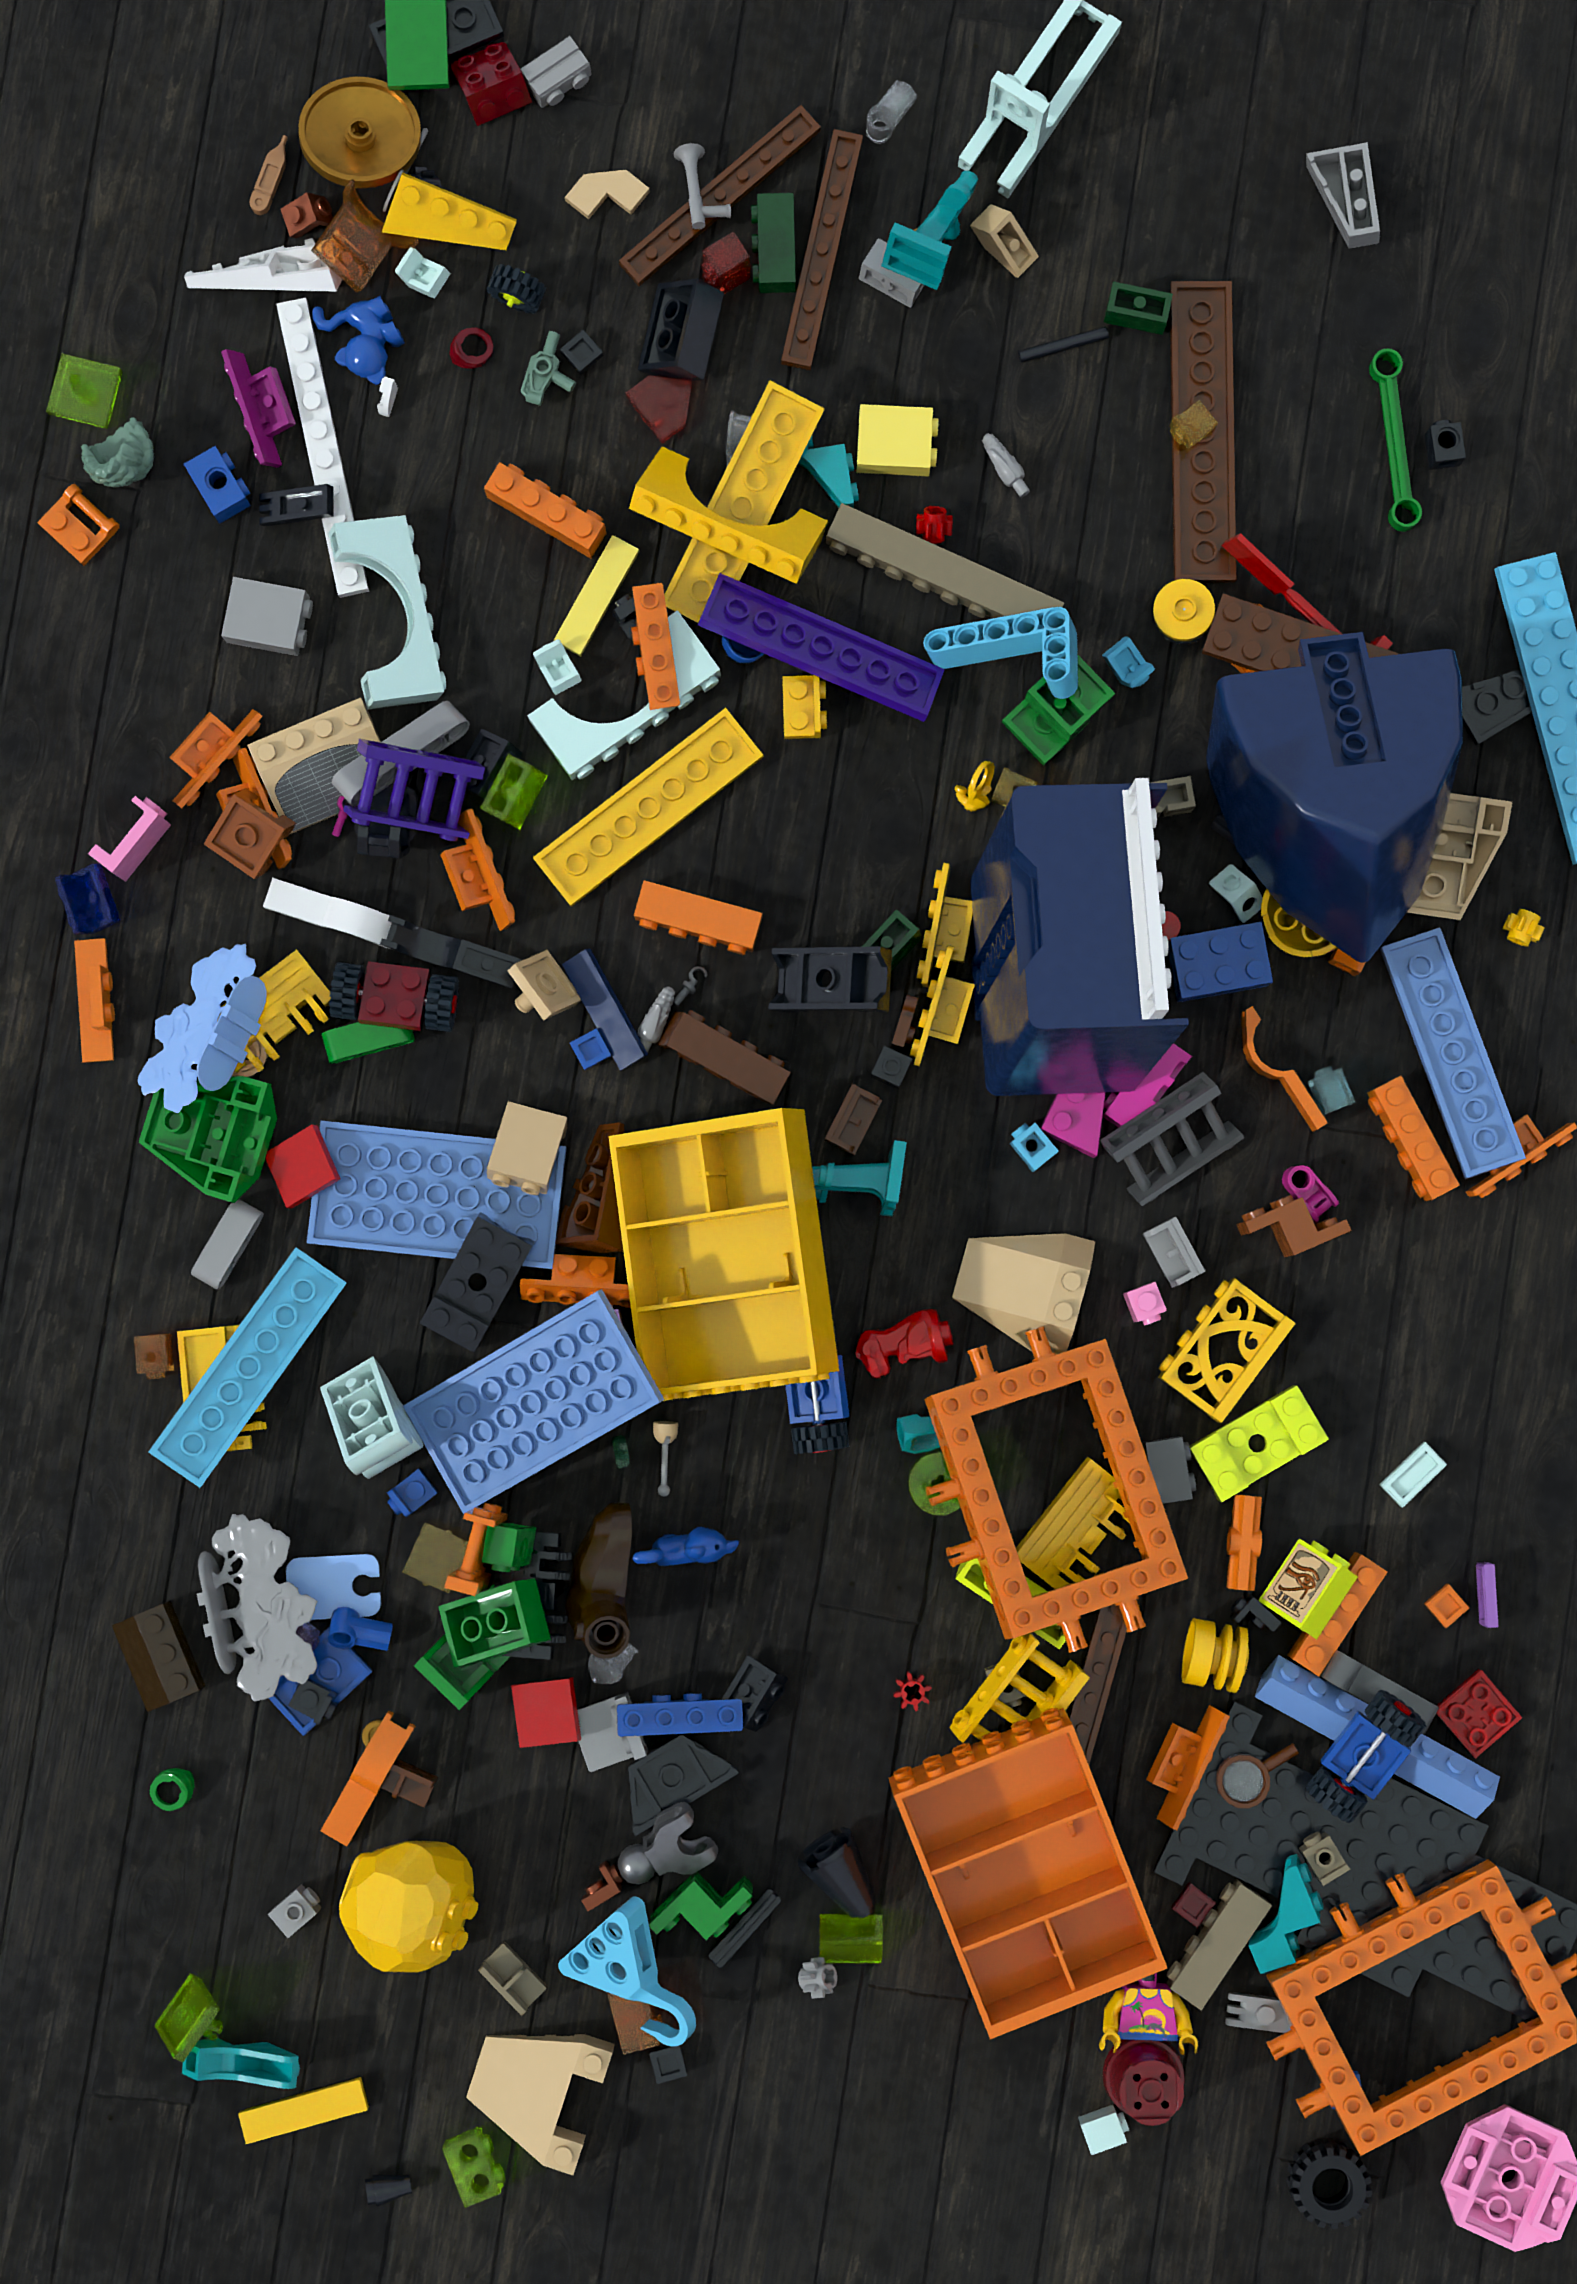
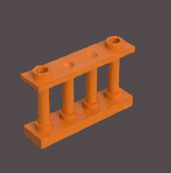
M484 1502L483 1507L477 1506L464 1513L463 1519L473 1522L462 1566L447 1576L444 1588L476 1596L489 1586L492 1574L485 1572L486 1567L482 1563L487 1526L495 1527L507 1520L508 1514L501 1512V1506Z

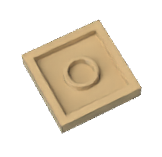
M548 950L515 963L507 970L523 992L515 999L517 1008L523 1013H527L535 1008L542 1019L546 1020L576 1006L581 1001L575 987Z

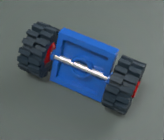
M833 1326V1327H834V1334H835L836 1349H837V1351H838V1348H837V1340H836V1332H835V1326ZM838 1355L839 1371L830 1372V1379L786 1385L790 1424L812 1422V1426L791 1429L794 1454L819 1453L850 1447L847 1422L823 1424L826 1423L825 1420L850 1417L842 1355Z
M1379 1690L1366 1707L1364 1712L1368 1716L1357 1711L1321 1758V1764L1324 1766L1320 1767L1306 1787L1309 1794L1315 1797L1314 1800L1317 1803H1321L1325 1810L1328 1809L1332 1815L1338 1816L1340 1820L1347 1823H1352L1368 1803L1366 1796L1362 1793L1373 1800L1376 1798L1410 1754V1747L1427 1727L1425 1721L1421 1719L1418 1713H1415L1410 1706L1405 1705V1702L1398 1700L1395 1695H1390L1387 1691Z

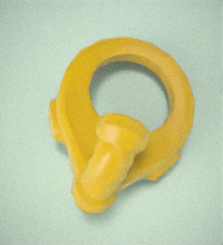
M990 761L982 762L975 770L968 789L961 785L955 786L956 797L965 806L967 811H977L989 805L990 801L986 795L992 790L990 785L994 775V763ZM985 768L984 776L980 784L976 787L977 780L981 772Z

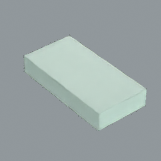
M1423 1442L1379 1485L1403 1508L1447 1464L1426 1442Z

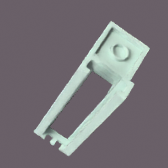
M1064 0L1014 76L1011 74L1005 75L997 71L992 78L986 118L959 156L958 167L964 171H969L1004 118H1008L1028 131L1027 138L997 181V184L1001 186L998 193L1009 198L1119 34L1122 22L1110 14L1107 16L1084 0ZM1085 12L1089 15L1088 19L1095 23L1097 20L1102 23V26L1051 102L1048 103L1043 94L1035 90L1030 91L1025 87L1073 15L1080 16Z

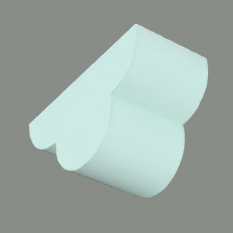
M374 1356L320 1387L344 1462L355 1475L362 1473L367 1479H370L423 1448V1441L403 1408V1404L397 1398L388 1377Z

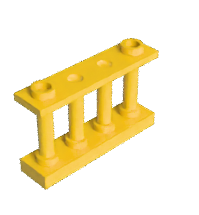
M1032 1633L1019 1636L1011 1641L1008 1651L963 1710L956 1713L949 1728L963 1743L970 1734L982 1741L981 1738L990 1733V1731L978 1723L989 1709L1011 1724L1025 1719L1032 1721L1039 1718L1042 1712L1051 1708H1058V1710L1064 1708L1066 1710L1090 1677L1072 1660H1069L1066 1666L1061 1667L1035 1649L1040 1642ZM1027 1659L1055 1677L1047 1691L1042 1692L1016 1674ZM1008 1684L1036 1702L1028 1716L1023 1717L997 1699Z

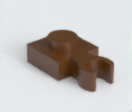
M910 995L906 996L891 1047L903 1050L905 1043L911 1045L916 1029L915 1026H911V1021L919 998Z

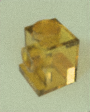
M1004 767L991 801L1006 807L1013 793L1012 788L1014 786H1034L1038 782Z

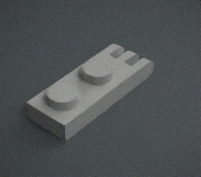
M1229 1992L1228 1999L1239 2001L1240 2006L1227 2005L1228 2013L1239 2014L1238 2018L1226 2017V2025L1286 2033L1291 2030L1290 2026L1292 2025L1278 1998Z

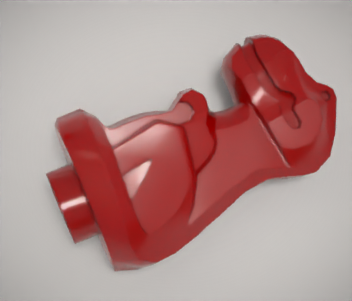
M923 1309L905 1317L894 1326L885 1330H865L860 1335L855 1354L856 1358L863 1362L871 1377L879 1379L883 1375L885 1377L890 1372L889 1356H897L898 1362L902 1365L906 1364L910 1359H923L927 1357H933L938 1363L947 1362L948 1353L946 1346L953 1345V1338L948 1320L940 1322L936 1309Z

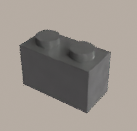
M1180 1436L1142 1442L1162 1504L1193 1499L1192 1492L1196 1491L1194 1474L1188 1473L1187 1461L1191 1460L1189 1443L1183 1442V1437Z

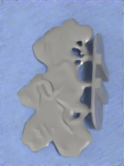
M232 1514L229 1525L224 1529L216 1530L212 1537V1547L217 1554L225 1558L222 1571L220 1572L216 1559L211 1553L207 1551L200 1553L198 1570L202 1593H197L199 1606L205 1605L209 1623L203 1625L205 1637H212L214 1652L220 1668L224 1673L230 1674L236 1666V1653L243 1657V1667L237 1677V1686L245 1693L251 1694V1699L255 1702L273 1697L282 1675L289 1681L304 1684L308 1680L309 1675L313 1674L317 1669V1662L311 1644L305 1642L296 1634L299 1626L311 1621L317 1600L306 1594L300 1595L298 1588L288 1581L281 1584L275 1581V1573L287 1559L290 1538L280 1530L272 1529L270 1524L264 1522L261 1518L249 1521L243 1514ZM234 1550L235 1554L232 1558L228 1559V1552ZM241 1558L243 1565L240 1570L235 1574L229 1575L228 1572L233 1571L230 1565L236 1559ZM239 1577L242 1583H235L233 1579ZM227 1582L238 1590L240 1597L238 1606L229 1610L223 1584ZM231 1617L236 1620L239 1627L243 1630V1636L236 1642H234L230 1622ZM253 1647L255 1651L252 1654H248L244 1648Z

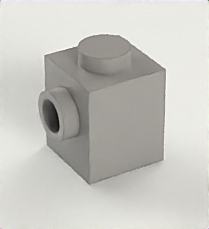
M301 1884L275 1906L268 1915L284 1935L289 1938L321 1909V1906L318 1904L320 1899L310 1887L305 1889Z

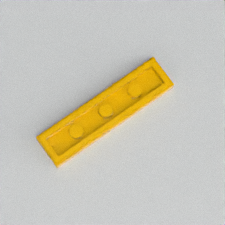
M359 2077L241 2110L238 2115L245 2142L249 2144L367 2111L369 2106L362 2079Z

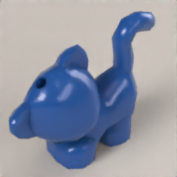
M381 296L368 301L352 303L347 309L337 312L330 320L325 319L323 308L314 307L312 310V320L318 329L332 332L341 324L348 322L361 332V335L350 339L347 346L341 348L336 353L334 360L339 365L348 367L354 374L367 378L373 384H380L386 374L385 365L388 358L384 344L386 341L392 347H400L405 344L399 329L395 327L393 321L389 322L393 317Z
M697 1527L685 1535H663L653 1543L651 1550L636 1552L633 1555V1561L637 1564L656 1563L659 1566L693 1562L710 1563L718 1561L725 1554H731L735 1551L739 1541H727L724 1535L714 1529Z

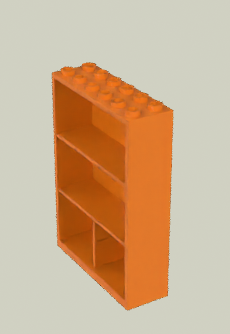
M1064 1708L1045 1710L1037 1719L1032 1721L1027 1719L1020 1720L1012 1724L1011 1729L1002 1733H999V1731L990 1732L981 1738L982 1741L972 1745L969 1743L960 1744L952 1749V1753L942 1757L939 1754L930 1756L923 1760L922 1765L912 1769L910 1766L902 1767L893 1773L894 1776L888 1778L893 1796L990 2039L1167 1969L1166 1962L1079 1739Z

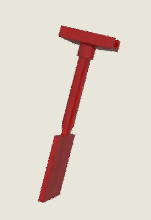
M1241 533L1226 540L1221 545L1274 595L1282 593L1288 603L1311 624L1342 634L1298 592L1290 589L1294 583ZM1383 635L1374 638L1370 644L1388 650L1393 643Z

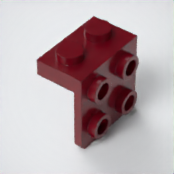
M505 42L491 44L484 50L461 57L451 65L453 74L466 97L477 126L532 103L523 74Z

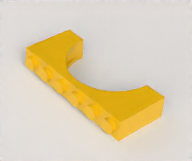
M661 447L635 485L629 509L797 584L821 543L828 520L801 508L790 519L772 525H748L726 519L705 507L691 492L685 475L689 458Z

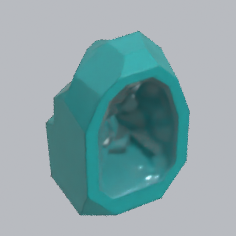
M912 1414L897 1418L896 1429L902 1451L916 1454L932 1451L940 1447L930 1417H920L918 1414Z

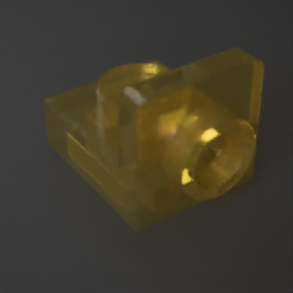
M1198 400L1181 415H1175L1169 426L1173 438L1179 444L1184 443L1189 449L1215 429L1218 422Z

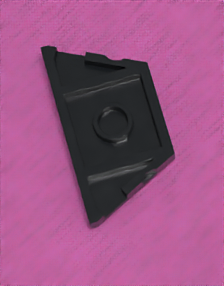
M679 1734L648 1753L647 1756L633 1762L628 1766L634 1835L637 1836L652 1827L657 1815L661 1811L680 1802L689 1804L739 1774L737 1767L685 1734Z

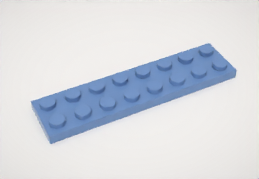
M1439 927L1381 947L1380 951L1464 1178L1468 1179L1526 1159L1441 928Z

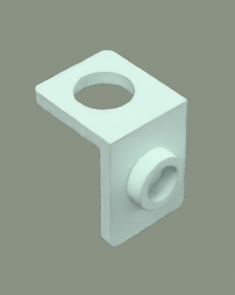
M1228 865L1209 882L1211 888L1232 905L1242 923H1245L1261 909L1263 897L1256 884L1234 865ZM1254 897L1255 902L1249 910L1243 911L1242 907L1245 901Z

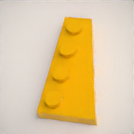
M402 172L382 232L506 250L517 219Z

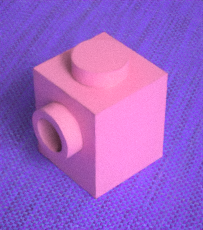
M1151 1282L1123 1293L1134 1322L1143 1321L1145 1326L1161 1320L1160 1313L1167 1311L1156 1282Z

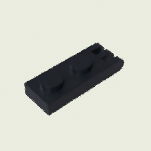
M329 484L259 494L260 502H270V504L259 506L260 514H270V516L259 518V525L261 526L334 517V487Z

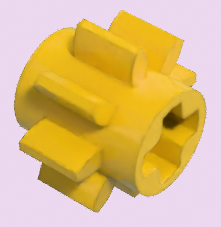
M1519 909L1517 915L1511 913V915H1508L1503 929L1509 931L1507 939L1525 947H1528L1531 941L1536 943V941L1540 940L1545 928L1538 925L1541 917L1525 909Z

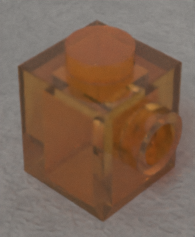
M171 1334L134 1337L137 1374H146L147 1379L166 1378V1371H174Z

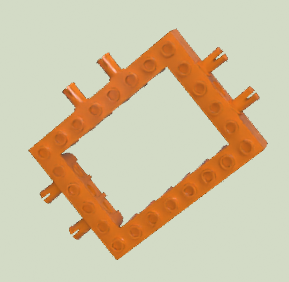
M1043 1326L1025 1332L1035 1358L1032 1360V1363L998 1373V1371L994 1372L987 1346H980L979 1348L967 1351L977 1377L974 1379V1382L931 1395L924 1399L951 1477L949 1481L927 1486L926 1494L928 1496L937 1492L940 1493V1495L928 1499L932 1507L958 1498L971 1541L947 1547L946 1554L951 1556L960 1553V1556L948 1559L952 1567L978 1558L1005 1640L1014 1639L1057 1624V1626L1061 1625L1070 1653L1088 1647L1078 1620L1081 1619V1615L1115 1604V1606L1119 1605L1127 1633L1138 1630V1628H1144L1146 1623H1144L1136 1600L1139 1599V1595L1186 1580L1188 1576L1106 1339L1056 1355L1055 1352L1052 1353ZM1081 1380L1085 1391L1083 1397L1088 1400L1095 1420L1092 1423L1093 1427L1098 1429L1105 1449L1103 1456L1104 1459L1108 1458L1115 1479L1113 1485L1114 1488L1119 1490L1125 1508L1123 1514L1125 1518L1129 1519L1136 1540L1133 1543L1135 1548L1139 1549L1142 1561L1126 1564L1105 1573L1094 1575L1092 1578L1071 1583L1032 1597L971 1416Z
M1489 1859L1416 1897L1411 1891L1404 1873L1394 1875L1400 1888L1392 1877L1386 1880L1385 1883L1398 1904L1397 1907L1361 1926H1358L1348 1902L1339 1904L1344 1917H1342L1336 1906L1330 1910V1914L1333 1916L1342 1936L1296 1959V1963L1278 1968L1266 1975L1292 2025L1290 2026L1291 2030L1266 2042L1272 2056L1277 2061L1298 2048L1304 2049L1321 2081L1319 2084L1320 2088L1295 2099L1304 2118L1328 2105L1334 2107L1360 2156L1577 2043V2019L1561 1990L1562 1983L1577 1976V1954L1574 1953L1553 1966L1547 1963L1531 1930L1532 1926L1556 1915L1554 1908H1551V1902L1544 1896L1541 1900L1523 1909L1518 1907L1497 1865ZM1481 1911L1483 1918L1490 1924V1928L1497 1939L1498 1947L1507 1955L1513 1967L1511 1972L1520 1981V1986L1527 1997L1525 1999L1539 2017L1527 2023L1520 2022L1518 2028L1499 2038L1496 2036L1490 2038L1491 2042L1472 2052L1468 2050L1463 2052L1462 2057L1443 2067L1440 2065L1434 2067V2072L1415 2082L1411 2079L1406 2082L1407 2086L1388 2096L1384 2094L1379 2096L1380 2100L1370 2105L1315 1997Z

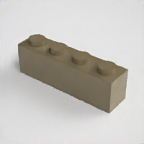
M1237 1878L1233 1884L1229 1882L1224 1887L1219 1896L1221 1902L1215 1910L1211 1909L1202 1921L1203 1929L1198 1936L1193 1935L1188 1940L1184 1948L1186 1954L1180 1963L1175 1961L1166 1975L1169 1978L1166 1982L1169 1988L1201 2011L1272 1907L1266 1898Z

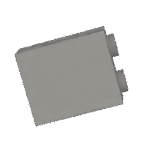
M233 577L221 636L226 643L298 656L299 649L304 648L306 644L307 630H304L306 618L310 619L313 601L310 600L306 590Z

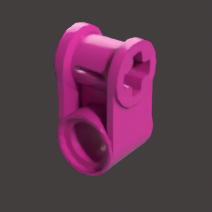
M1304 1165L1291 1166L1283 1173V1186L1294 1199L1303 1197L1314 1224L1319 1221L1318 1217L1331 1206L1336 1207L1339 1204L1334 1194L1309 1167ZM1296 1171H1301L1305 1176V1183L1301 1188H1297L1292 1183V1176Z

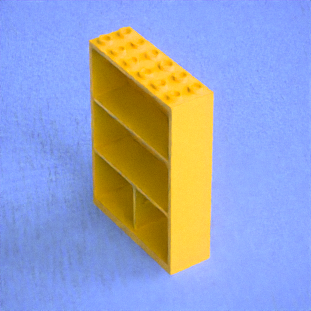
M778 1108L609 1136L636 1350L665 1399L663 1401L830 1379V1372L839 1371L804 1109Z

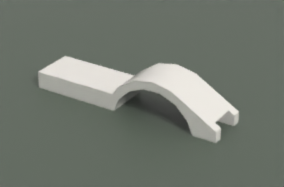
M272 878L263 905L265 909L324 928L342 931L382 946L380 945L382 938L387 939L392 924L388 922L389 915L344 899L330 897Z

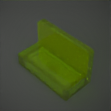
M820 1914L819 1957H824L825 1963L882 1962V1915H868L865 1918L859 1919L858 1917L851 1918L849 1915Z

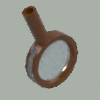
M1291 1743L1262 1762L1250 1754L1238 1753L1229 1756L1220 1764L1216 1773V1786L1219 1794L1228 1804L1237 1808H1251L1260 1804L1266 1798L1270 1789L1269 1772L1298 1755L1299 1752L1294 1744Z

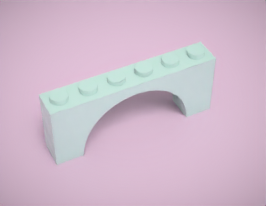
M406 515L334 523L328 533L334 561L359 564L374 570L384 577L401 598L407 616V638L401 654L390 664L376 670L367 671L361 679L367 710L438 700L446 689V678L444 672L439 670L437 661L440 658L439 646L437 642H433L431 633L433 630V619L431 614L426 611L427 592L425 585L420 583L418 574L420 572V560L418 555L413 552L414 533L412 526L407 524Z
M677 610L668 617L680 699V705L677 707L683 709L694 700L693 695L702 689L706 692L717 685L719 682L717 678L721 676V672ZM552 698L527 716L570 779L574 780L576 777L583 779L594 771L593 766L602 759L604 762H607L619 753L618 748L626 742L633 744L644 735L643 730L653 724L656 727L669 718L668 713L676 707L650 710L648 703L639 712L624 720L613 723H591L570 715Z

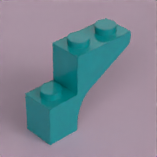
M811 436L798 465L803 466L813 475L838 508L841 503L854 508V501H859L857 483H851L849 472L854 471L852 453H846L845 444L808 449L813 447Z
M1297 1854L1289 1856L1285 1862L1277 1915L1267 1926L1255 1931L1249 1939V1948L1260 1974L1296 1963V1950H1299L1300 1946L1294 1931L1320 1923V1911L1324 1910L1323 1902L1319 1892L1312 1891L1309 1884L1312 1881V1876L1306 1863L1301 1864Z
M219 2038L186 2041L184 2043L182 2074L197 2081L225 2079L282 2089L296 2088L297 2076L300 2071L299 2056L268 2042L232 2045Z

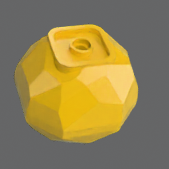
M404 1841L358 1855L351 1866L339 1903V1915L342 1924L357 1952L373 1967L384 1972H421L446 1961L451 1956L452 1951L462 1950L468 1940V1933L465 1932L463 1927L465 1920H471L478 1910V1902L473 1897L474 1881L472 1868L468 1859L455 1846L446 1842Z

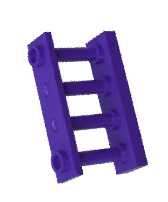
M359 738L357 751L366 757L365 761L368 764L358 807L344 805L343 811L352 818V822L369 826L370 822H377L438 833L440 838L449 841H457L458 837L469 838L470 833L459 826L458 821L467 783L471 782L472 778L483 779L484 766L474 760ZM384 761L395 763L397 768L387 812L370 809L380 765H384ZM414 767L424 768V772L427 774L417 817L400 815L409 771H413ZM443 772L453 774V778H455L445 823L429 820L438 778L442 776Z

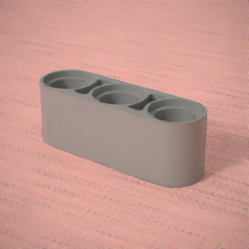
M240 1199L235 1203L231 1202L193 1266L191 1275L219 1290L228 1279L255 1233L264 1213Z

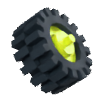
M499 264L496 265L486 289L491 294V297L498 299V302L505 303L510 308L514 307L517 311L521 312L523 310L525 313L530 314L531 312L534 314L539 308L546 287H544L542 282H538L539 280L536 277H530L531 274L523 272L521 269H513L509 265Z

